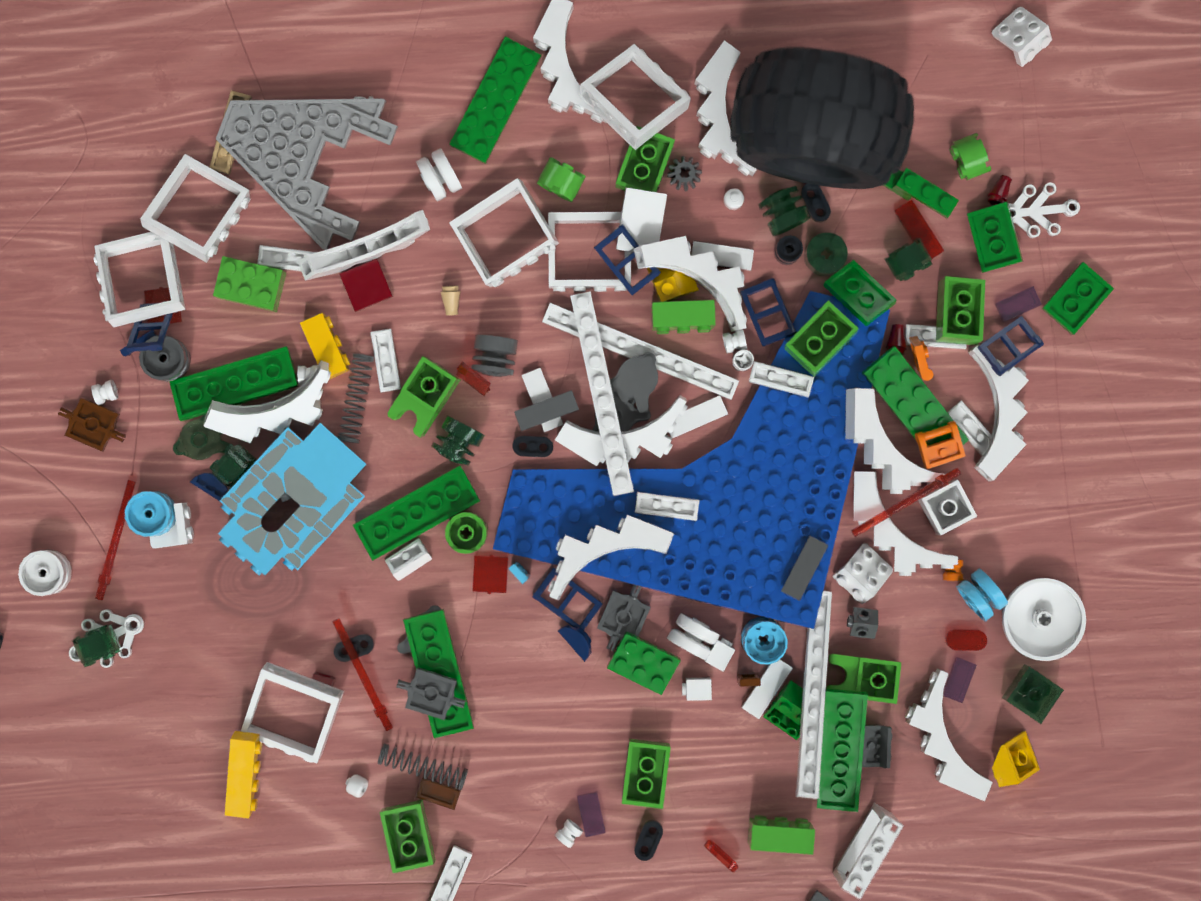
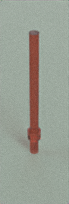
M955 468L945 475H939L932 483L852 529L853 536H859L934 490L944 488L948 485V482L961 475L960 470Z
M132 480L127 481L103 571L98 577L97 582L99 585L95 599L98 600L104 599L107 585H110L112 578L110 574L125 523V509L128 501L132 498L136 483Z
M340 618L335 619L332 623L375 708L373 711L376 717L380 718L385 731L393 728L387 716L388 711L385 705L381 704Z

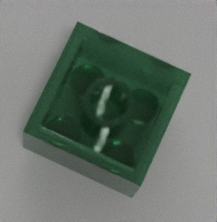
M1024 664L1002 696V699L1034 721L1042 724L1064 689Z

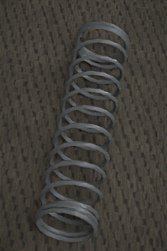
M353 353L352 357L358 359L351 362L364 368H350V370L363 376H349L348 378L362 384L347 385L349 388L360 392H346L345 394L359 400H345L346 404L357 408H344L343 411L356 416H343L341 418L357 425L341 424L340 427L356 433L340 432L338 433L340 435L338 439L359 443V439L342 434H361L359 431L344 426L361 427L363 425L345 418H364L362 415L347 410L364 411L365 408L348 402H367L365 399L350 394H368V392L351 386H369L368 383L353 378H371V376L354 370H372V368L355 361L374 362V357Z
M383 744L377 764L381 765L385 757L384 765L386 767L389 765L393 757L392 768L395 769L401 759L400 771L402 772L404 771L409 761L408 773L411 774L417 764V777L421 774L425 766L424 779H426L429 776L433 768L432 782L436 780L441 770L439 780L440 784L444 782L449 772L447 781L448 787L452 784L457 774L455 788L460 791L462 790L468 773V769H464L461 780L457 786L460 772L459 766L457 767L451 782L450 776L452 764L449 765L444 775V778L442 779L444 761L441 763L434 777L436 767V759H434L426 775L429 757L427 756L418 773L421 755L419 754L410 771L413 752H411L402 769L405 749L402 750L401 755L396 765L394 766L397 746L394 748L393 753L388 763L386 764L389 744Z

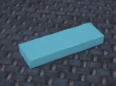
M515 562L508 568L522 584L530 578V574L519 562Z

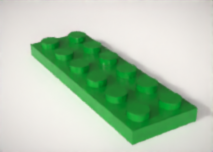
M505 36L449 145L486 164L542 55Z
M287 346L169 381L180 421L205 415L212 400L228 405H238L299 386Z
M892 346L862 372L914 439L915 433H925L946 426L948 422L954 421L895 346ZM957 425L962 445H964L969 439ZM951 433L927 440L926 444L929 446L952 438Z
M460 465L355 523L353 527L370 558L374 561L480 502V499Z
M444 609L403 619L416 671L419 667L457 679L454 697L466 700L464 708L451 705L445 720L428 715L433 737L438 738L474 729Z
M826 689L817 808L858 812L868 692Z

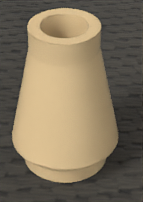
M442 286V292L440 293L446 315H458L461 292L458 286Z

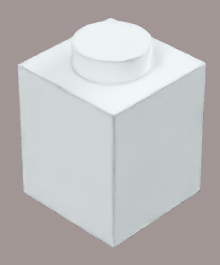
M724 638L721 641L717 640L716 644L712 645L711 653L705 662L724 672L735 652V649L732 648L733 643Z
M686 678V683H682V696L686 695L687 701L712 700L711 678Z

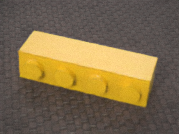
M235 731L230 739L225 816L250 818L252 812L257 809L258 800L254 798L255 792L259 788V780H256V773H259L261 761H257L258 754L262 750V742L259 741L260 734Z

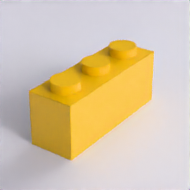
M321 313L300 322L317 364L321 360L329 363V371L331 372L329 379L350 371L348 365L351 364L346 353L342 354L340 350L342 346L341 340L338 335L334 336L331 329L334 325L330 316L326 317L325 314Z

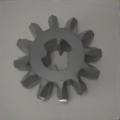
M682 156L681 163L674 159L675 166L669 165L668 167L672 172L667 173V177L673 178L670 181V185L678 183L676 190H679L681 185H683L686 192L688 191V185L694 189L696 187L694 182L700 183L701 181L697 175H701L702 170H695L699 167V163L697 162L692 165V157L689 158L688 162H685V156ZM681 170H684V172L686 170L689 171L687 178L680 176Z

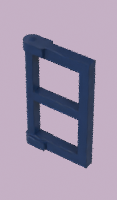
M622 224L594 246V249L630 294L634 295L655 277L659 276L661 272L657 267H650L652 272L631 287L619 270L635 258L634 251L615 266L602 250L621 233H623L634 248L639 247L638 243Z
M774 278L740 291L762 347L797 333ZM771 287L778 305L755 314L748 296ZM781 311L788 329L765 338L758 320Z
M158 303L140 304V307H139V308L146 307V306H150V305H154V304H158ZM173 313L166 314L163 322L142 323L143 320L134 322L126 347L127 351H161ZM161 330L156 342L136 343L139 331Z
M1020 316L977 348L992 366L991 368L998 376H1002L1038 348H1041L1044 343L1026 320ZM1017 325L1022 328L1034 344L1022 354L1006 335L1007 332ZM999 338L1015 357L1014 360L1004 367L1000 365L987 348V346Z
M553 568L537 591L533 593L532 598L539 601L572 627H580L585 631V628L603 604L573 581H570L568 585L573 588L558 609L541 597V594L555 575L558 576L559 574ZM577 591L595 604L580 625L563 613V610Z

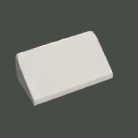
M418 538L387 558L385 562L392 575L399 581L432 560V557Z

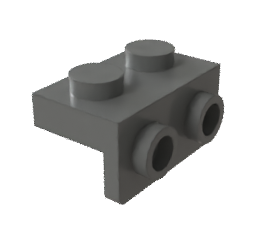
M865 725L862 767L890 768L892 758L891 727Z

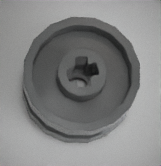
M154 336L146 342H156L159 336ZM165 337L164 346L161 351H140V366L144 373L153 379L169 382L182 378L189 370L191 362L190 352L185 344L173 337Z

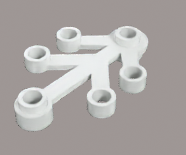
M1050 182L1043 186V191L1029 208L1021 207L1028 198L1035 195L1036 188L1033 185L1025 186L1022 194L1014 204L1009 203V208L1014 212L1012 217L1013 223H1016L1027 232L1028 237L1036 238L1040 234V228L1037 225L1031 226L1022 217L1030 216L1045 228L1050 236H1056L1061 231L1060 225L1051 223L1043 215L1063 213L1065 216L1072 217L1079 212V203L1076 200L1070 199L1060 205L1041 206L1049 196L1056 192V185ZM1047 186L1052 187L1053 191L1051 193L1046 190ZM1026 188L1032 189L1031 195L1026 193ZM1069 204H1073L1075 206L1074 211H1071L1069 209ZM1052 226L1057 228L1056 233L1051 232ZM1031 228L1036 229V235L1030 233Z
M109 609L101 611L99 616L103 622L112 621L123 625L117 629L97 624L92 619H85L81 624L84 631H94L103 634V636L84 646L75 645L71 647L69 657L76 662L82 661L87 657V653L108 643L104 656L100 659V664L104 668L111 667L114 664L113 654L118 638L125 633L124 643L119 648L118 654L121 658L130 657L134 636L144 628V621L141 616L131 614L123 617L113 614ZM105 612L110 614L109 619L104 618ZM133 620L137 622L136 628L131 626ZM87 621L91 623L90 629L85 626ZM124 648L128 650L127 656L122 654ZM78 649L82 650V656L77 655L76 651ZM105 658H109V665L104 663Z

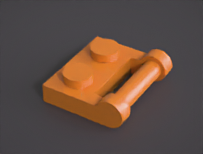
M917 336L910 337L915 367L920 372L922 379L929 381L933 378V371L928 368V363L926 362V358L929 357L927 346Z
M955 421L948 422L946 426L925 433H915V439L926 469L965 457ZM951 433L952 438L929 446L926 444L927 440Z

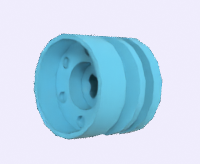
M766 617L751 619L741 632V643L745 652L753 661L759 664L770 665L778 662L787 650L788 639L785 631L773 619ZM759 636H765L767 641H761L760 643Z

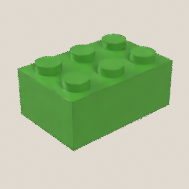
M656 133L636 150L629 145L615 188L624 191L626 188L657 192L675 139Z
M222 256L213 296L218 299L277 312L287 273L280 269Z
M945 276L938 282L936 342L977 345L983 341L985 280Z
M715 300L652 302V331H657V334H669L670 330H677L678 334L689 333L692 329H697L698 333H708L716 325Z
M828 300L788 341L784 349L815 377L857 334L859 328Z
M629 738L622 804L663 809L671 749L669 743Z
M423 800L382 808L380 817L392 872L398 873L433 865L436 859Z
M755 815L754 818H749L748 845L750 850L814 854L815 828L811 822H808V819L796 818L795 821H787L786 817H775V820L767 819V816Z

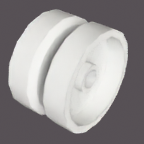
M441 148L432 152L431 157L436 166L432 167L426 157L415 161L421 171L420 175L429 191H432L437 202L445 198L447 194L442 184L446 183L452 193L462 189Z
M41 550L30 553L21 562L18 572L23 588L32 595L37 596L59 593L66 588L72 574L68 559L60 552L53 550Z
M680 613L676 624L684 629L685 633L672 629L667 639L699 658L707 660L711 650L701 642L705 641L709 644H716L720 634L710 629L705 623Z

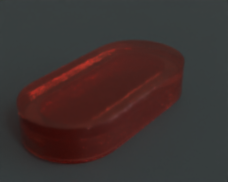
M953 629L946 634L945 643L952 650L979 651L987 645V636L980 630Z
M710 839L704 844L707 850L730 871L736 872L739 865L715 842Z

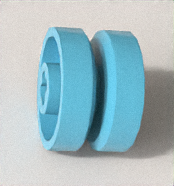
M159 491L140 492L128 501L125 509V520L128 527L135 534L143 537L161 536L169 532L175 525V503L167 494Z
M978 568L971 574L973 584L963 580L956 588L971 610L986 622L994 615L992 607L1001 610L1008 604V601L993 580L983 570Z

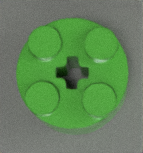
M977 133L952 142L951 149H949L952 159H957L958 161L957 172L960 179L970 180L991 171L990 166L986 167L985 162L989 161L985 147L981 139L976 140Z
M550 157L537 184L547 191L557 194L558 197L572 202L586 176L577 171L574 173L572 166L564 162L560 165L559 161Z
M471 512L455 515L447 523L445 529V537L450 547L456 552L463 554L479 550L485 544L488 536L485 521L479 515ZM466 527H469V531H472V535H469L466 539L465 535L461 532L462 530H465Z

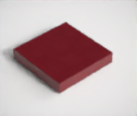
M378 259L339 274L355 312L393 297Z

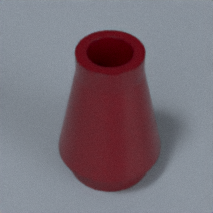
M1001 175L988 193V202L994 206L1007 202L1012 181L1010 177Z
M893 324L886 349L889 350L892 346H895L902 355L907 350L904 325Z

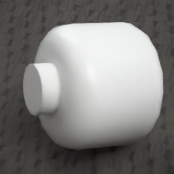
M730 189L725 193L724 204L728 209L737 210L743 205L744 195L739 189Z
M357 774L351 778L349 777L345 783L347 785V793L357 798L362 797L368 788V780Z

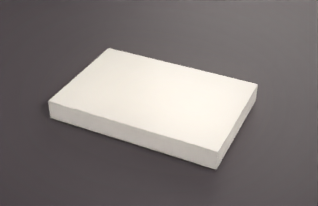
M626 188L620 225L623 224L626 227V230L639 246L659 242L667 194ZM621 233L617 238L616 249L633 252L634 247Z

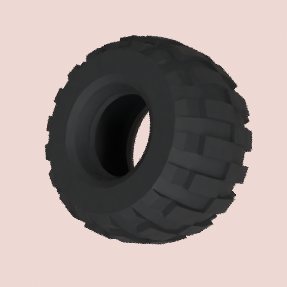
M783 47L767 50L757 55L754 63L749 64L748 68L745 67L737 85L730 118L731 140L736 142V154L741 160L765 173L797 182L832 188H874L887 184L891 175L901 169L905 160L914 124V97L911 93H908L907 80L900 76L899 73L867 58L839 51L809 47Z

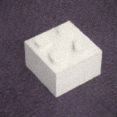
M952 480L918 498L936 535H943L977 517L959 480Z

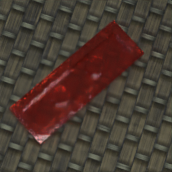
M913 200L894 210V213L926 263L944 252V249Z

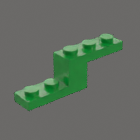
M908 168L903 172L899 170L897 173L892 174L889 182L883 185L907 201L911 198L916 199L946 219L949 218L959 202L957 198Z

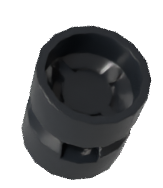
M791 235L781 238L774 249L776 260L782 265L794 264L802 255V242L797 237Z

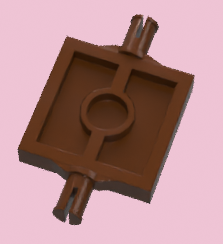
M80 398L77 407L73 411L61 407L60 411L62 412H58L59 416L69 419L68 428L64 436L99 451H105L111 438L121 442L125 440L123 438H126V434L115 430L120 416L119 413L84 398Z

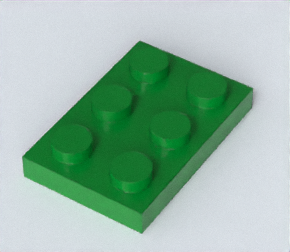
M1008 202L967 213L982 273L1024 262Z
M852 260L828 278L823 285L865 326H868L890 309L897 301L855 260Z
M1082 262L1042 307V310L1071 335H1075L1114 288L1087 264Z
M626 631L611 657L607 669L662 695L681 659Z

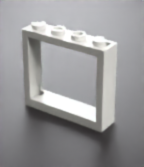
M635 44L581 83L579 96L635 150L685 112L689 107L691 99L689 94L684 89H681L671 76H667L660 66L653 62L644 50L639 49ZM631 60L675 101L673 105L640 130L595 88Z
M185 154L140 218L142 227L207 263L210 257L216 255L220 242H224L227 239L230 227L237 224L242 209L248 207V203L251 200L249 189ZM191 170L237 195V198L204 247L156 221Z
M518 178L449 222L485 285L490 287L501 285L504 282L503 279L509 275L515 276L521 272L523 266L534 264L538 261L539 256L544 253H551L556 249L555 246L559 244L523 181ZM521 193L548 240L491 276L464 229Z
M548 212V225L555 235V224L620 223L622 212ZM555 250L549 253V288H553V291L565 292V288H574V292H585L586 288H594L595 292H605L606 288H614L617 292L627 291L620 280H555ZM624 251L625 258L631 254L630 251ZM631 261L625 265V279L630 285Z
M148 232L94 246L96 254H94L95 257L93 258L99 272H96V276L102 287L99 294L101 301L105 305L103 314L106 321L113 327L186 310L174 244L153 232ZM161 245L171 300L117 313L108 258Z
M267 662L261 669L241 732L260 734L259 741L267 747L278 748L288 755H296L307 762L317 763L323 754L344 691ZM266 679L331 704L316 749L251 724Z
M873 803L833 871V875L841 888L859 899L862 897L903 827L901 822L891 812L876 803ZM893 824L898 827L895 832L890 830Z

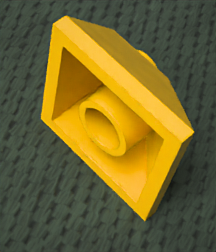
M647 268L648 273L652 272L650 268ZM658 268L661 273L652 280L659 302H670L699 291L693 278L667 268Z
M1026 731L1019 733L1000 747L992 766L994 777L999 787L1020 784L1040 770Z

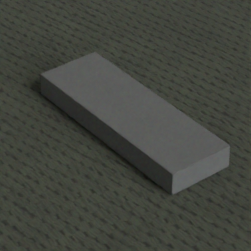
M571 390L514 413L521 431L577 411L579 408Z
M809 536L781 592L798 601L801 600L828 547L827 544Z

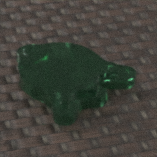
M205 414L201 418L187 423L182 428L180 437H178L177 442L173 445V451L176 455H184L195 460H205L217 453L232 454L234 446L221 440L223 433L204 427Z

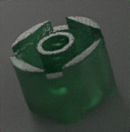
M827 232L818 234L812 238L805 248V264L818 276L833 275L843 267L847 260V246L842 237ZM824 250H826L827 253H830V256L827 259H825L824 255H821V253H823Z
M920 237L914 239L912 244L906 243L890 253L889 257L884 258L896 280L906 281L915 276L914 271L924 270L932 265V257Z
M230 444L227 446L222 458L214 461L210 466L212 475L229 490L257 461L240 444L236 446Z
M112 624L88 631L82 638L79 635L72 639L77 655L84 667L95 664L101 657L103 660L114 657L116 653L120 652L121 648Z

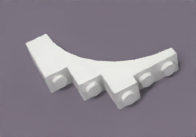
M551 0L533 37L537 48L543 51L549 50L541 66L543 77L551 82L557 81L548 98V103L551 105L550 108L561 113L562 111L567 112L571 105L575 112L580 114L585 112L591 115L590 118L598 123H602V121L607 123L579 96L580 85L576 81L568 63L565 37L568 21L574 8L573 2L569 0Z
M724 40L695 80L696 89L703 95H709L696 116L699 117L698 121L706 127L708 125L711 126L699 143V148L701 149L700 152L707 158L712 157L715 159L721 153V158L729 164L732 162L736 164L742 174L753 176L757 169L748 165L736 154L737 146L736 142L731 140V129L726 114L725 95L727 82L741 52Z
M423 210L417 211L407 218L363 238L324 251L308 254L298 261L304 279L306 281L343 272L355 264L372 261L385 253L405 249L413 244L416 238L430 230L428 220Z
M686 236L634 248L638 269L657 267L684 273L698 281L717 300L727 318L731 332L747 328L746 315L743 313L741 306L742 298L737 289L744 287V274L740 270V266L718 271V262L713 251L690 255L691 246Z
M976 345L968 353L979 364L988 380L993 395L995 411L991 440L984 455L974 468L985 479L993 481L1026 445L1023 441V436L1017 431L1013 432L1012 429L1028 412L1024 409L1025 405L1018 399L1014 400L1013 397L1029 380L1025 377L1026 373L1019 367L1015 368L1014 366L1002 376H998L977 348L979 345ZM996 359L1002 367L1005 366L1000 360Z
M321 360L314 373L302 386L276 401L261 405L239 406L212 400L204 419V427L251 443L253 437L258 436L261 428L282 434L285 428H289L292 419L313 426L315 420H319L322 415L323 409H321L320 398L323 389L321 388L323 383L328 382L331 375L329 363Z
M846 389L845 439H853V443H864V464L872 465V469H882V490H890V494H903V490H910V486H921V482H927V486H939L940 482H947L948 474L931 472L920 468L895 449L879 421L875 406L874 389Z
M679 395L671 407L657 419L644 426L621 432L627 462L631 458L635 459L641 450L639 445L660 458L663 454L667 455L673 446L670 443L672 438L666 433H672L677 424L674 422L678 415L682 416L688 407L686 405V398ZM567 420L555 441L595 466L599 462L604 463L606 459L600 432L580 427Z
M854 471L853 521H858V525H871V521H874V546H879V550L891 551V547H895L894 572H899V576H912V572H916V564H920V568H933V564H941L943 569H954V565H958V556L940 554L928 550L911 541L896 527L882 504L877 486L876 472Z
M627 515L626 519L622 518L619 523L618 530H620V534L596 525L595 529H590L587 536L589 544L565 535L564 539L560 538L556 550L559 551L557 555L565 559L559 562L556 572L559 573L556 581L552 580L548 592H551L550 597L559 600L566 586L576 573L589 562L602 555L632 548L650 549L667 554L674 533Z
M937 669L936 672H932L929 678L930 686L928 691L925 690L921 697L922 705L913 703L912 707H908L905 714L906 722L928 732L927 736L924 735L922 737L920 746L923 753L942 761V764L939 763L936 767L935 779L940 783L985 801L993 782L966 765L948 738L942 712L943 690L948 673Z

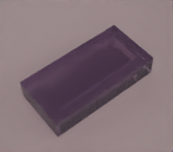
M1034 286L995 304L1003 322L1042 305Z
M956 657L945 685L943 696L963 703L977 665Z
M592 792L578 795L577 799L585 837L606 833L598 793Z

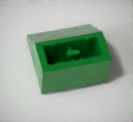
M790 680L779 692L763 716L795 740L800 737L803 688Z

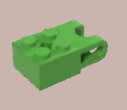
M422 356L389 409L388 417L392 420H397L406 411L412 410L417 416L413 432L419 438L425 436L461 379L428 357ZM434 381V388L429 390L428 382Z
M837 654L829 655L828 661L833 665L842 667L846 677L840 685H828L826 689L868 692L867 700L897 704L902 662ZM878 674L883 679V682L875 686L872 679L876 678Z

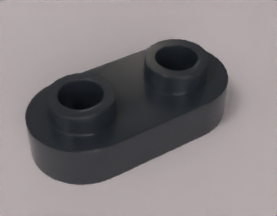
M806 184L801 190V198L810 217L815 222L826 221L831 214V209L820 186ZM813 191L814 197H809L807 192ZM817 209H821L823 211L822 216H818L816 214Z
M519 436L513 441L512 448L518 456L544 458L553 452V443L546 437ZM520 443H526L527 448L525 450H520ZM544 443L547 445V450L541 451L539 446Z
M361 634L341 641L334 648V656L341 662H347L367 655L374 649V639L368 634ZM363 640L368 642L367 648L361 646ZM343 647L348 648L349 652L347 655L342 653Z
M649 820L643 825L634 847L635 855L639 860L648 861L656 852L663 835L662 825L658 821ZM655 827L657 830L652 834L649 832V828ZM642 846L648 847L647 852H642L640 849Z

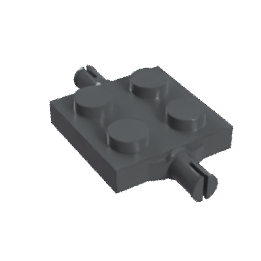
M633 585L629 595H624L614 590L597 626V629L606 632L611 637L606 647L607 649L611 647V651H614L618 640L621 641L626 631L637 637L639 636L651 608L637 599L642 588L640 586L636 590L637 585Z
M419 667L411 683L400 679L397 682L396 688L408 691L405 708L445 720L451 705L464 708L466 700L454 697L457 679Z

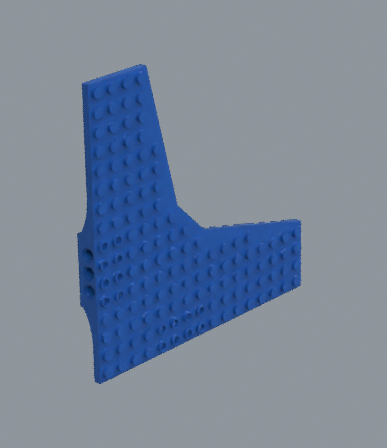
M810 291L793 322L796 332L828 300L859 329L857 334L814 377L809 398L760 385L732 439L682 469H629L634 492L613 496L608 469L513 470L493 550L558 565L560 561L565 559L557 555L559 551L556 550L560 538L564 539L566 535L589 544L587 536L590 529H595L596 525L620 534V530H618L619 523L622 518L626 519V516L629 515L674 533L667 554L638 548L617 550L589 562L580 571L814 629L858 443H853V439H845L846 389L872 388V385L862 372L879 358L890 309L868 326H865L834 296ZM793 336L785 338L771 366L812 376L784 349ZM642 492L699 500L697 521L635 513L637 494ZM809 536H812L827 544L828 547L801 600L798 601L781 592Z

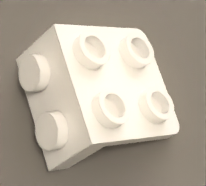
M1018 7L992 30L993 37L1013 51L1016 63L1021 67L1030 62L1037 53L1046 48L1052 41L1049 26L1023 7Z
M187 503L174 504L175 525L169 532L161 536H150L152 548L193 543L194 532L193 528L190 527L191 510Z
M864 543L847 564L836 571L832 577L855 600L864 604L875 596L892 574L893 568L868 544Z

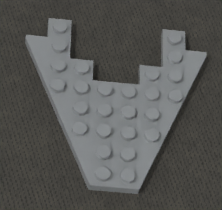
M385 99L232 100L228 105L216 140L323 250H327L334 233L353 241L360 221L323 206L330 186L315 181L312 177L326 141L346 149L351 133L355 130L391 145L398 126L380 119L387 101Z

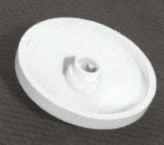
M1049 578L1031 579L1016 587L1007 598L1008 604L1003 608L1002 612L1003 630L1009 643L1022 655L1039 661L1056 660L1069 654L1081 641L1086 627L1085 608L1078 594L1065 583Z

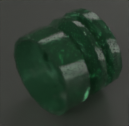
M797 186L778 190L758 204L760 210L769 208V210L762 214L763 217H774L767 224L773 237L794 229L812 218L806 205L799 207L795 205L802 199V196L791 197L799 191Z
M447 416L441 426L448 433L447 437L437 435L436 438L443 441V444L441 446L433 442L431 447L441 456L457 464L469 466L471 461L464 458L465 453L474 457L475 454L468 448L470 445L479 447L485 435Z

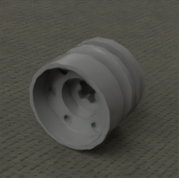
M475 335L474 349L482 351V356H473L472 360L481 362V365L472 364L471 370L487 376H513L514 370L505 368V366H513L515 362L506 358L507 355L516 354L518 340L490 335Z

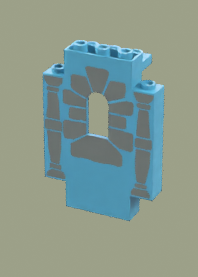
M321 423L316 426L304 441L287 427L220 500L223 504L220 508L228 515L233 513L235 516L218 533L221 536L219 541L227 548L230 545L237 551L234 554L243 562L247 559L253 564L250 568L259 576L261 573L266 575L282 557L285 559L283 563L291 571L294 568L299 570L365 497L350 482L366 466V463ZM286 492L300 507L280 529L275 532H267L261 525V519L283 493Z

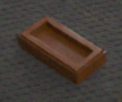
M757 674L737 675V683L740 687L761 686V679Z
M422 777L416 798L455 810L461 791L455 787H448L446 784H440L437 781L432 782L431 779H424Z

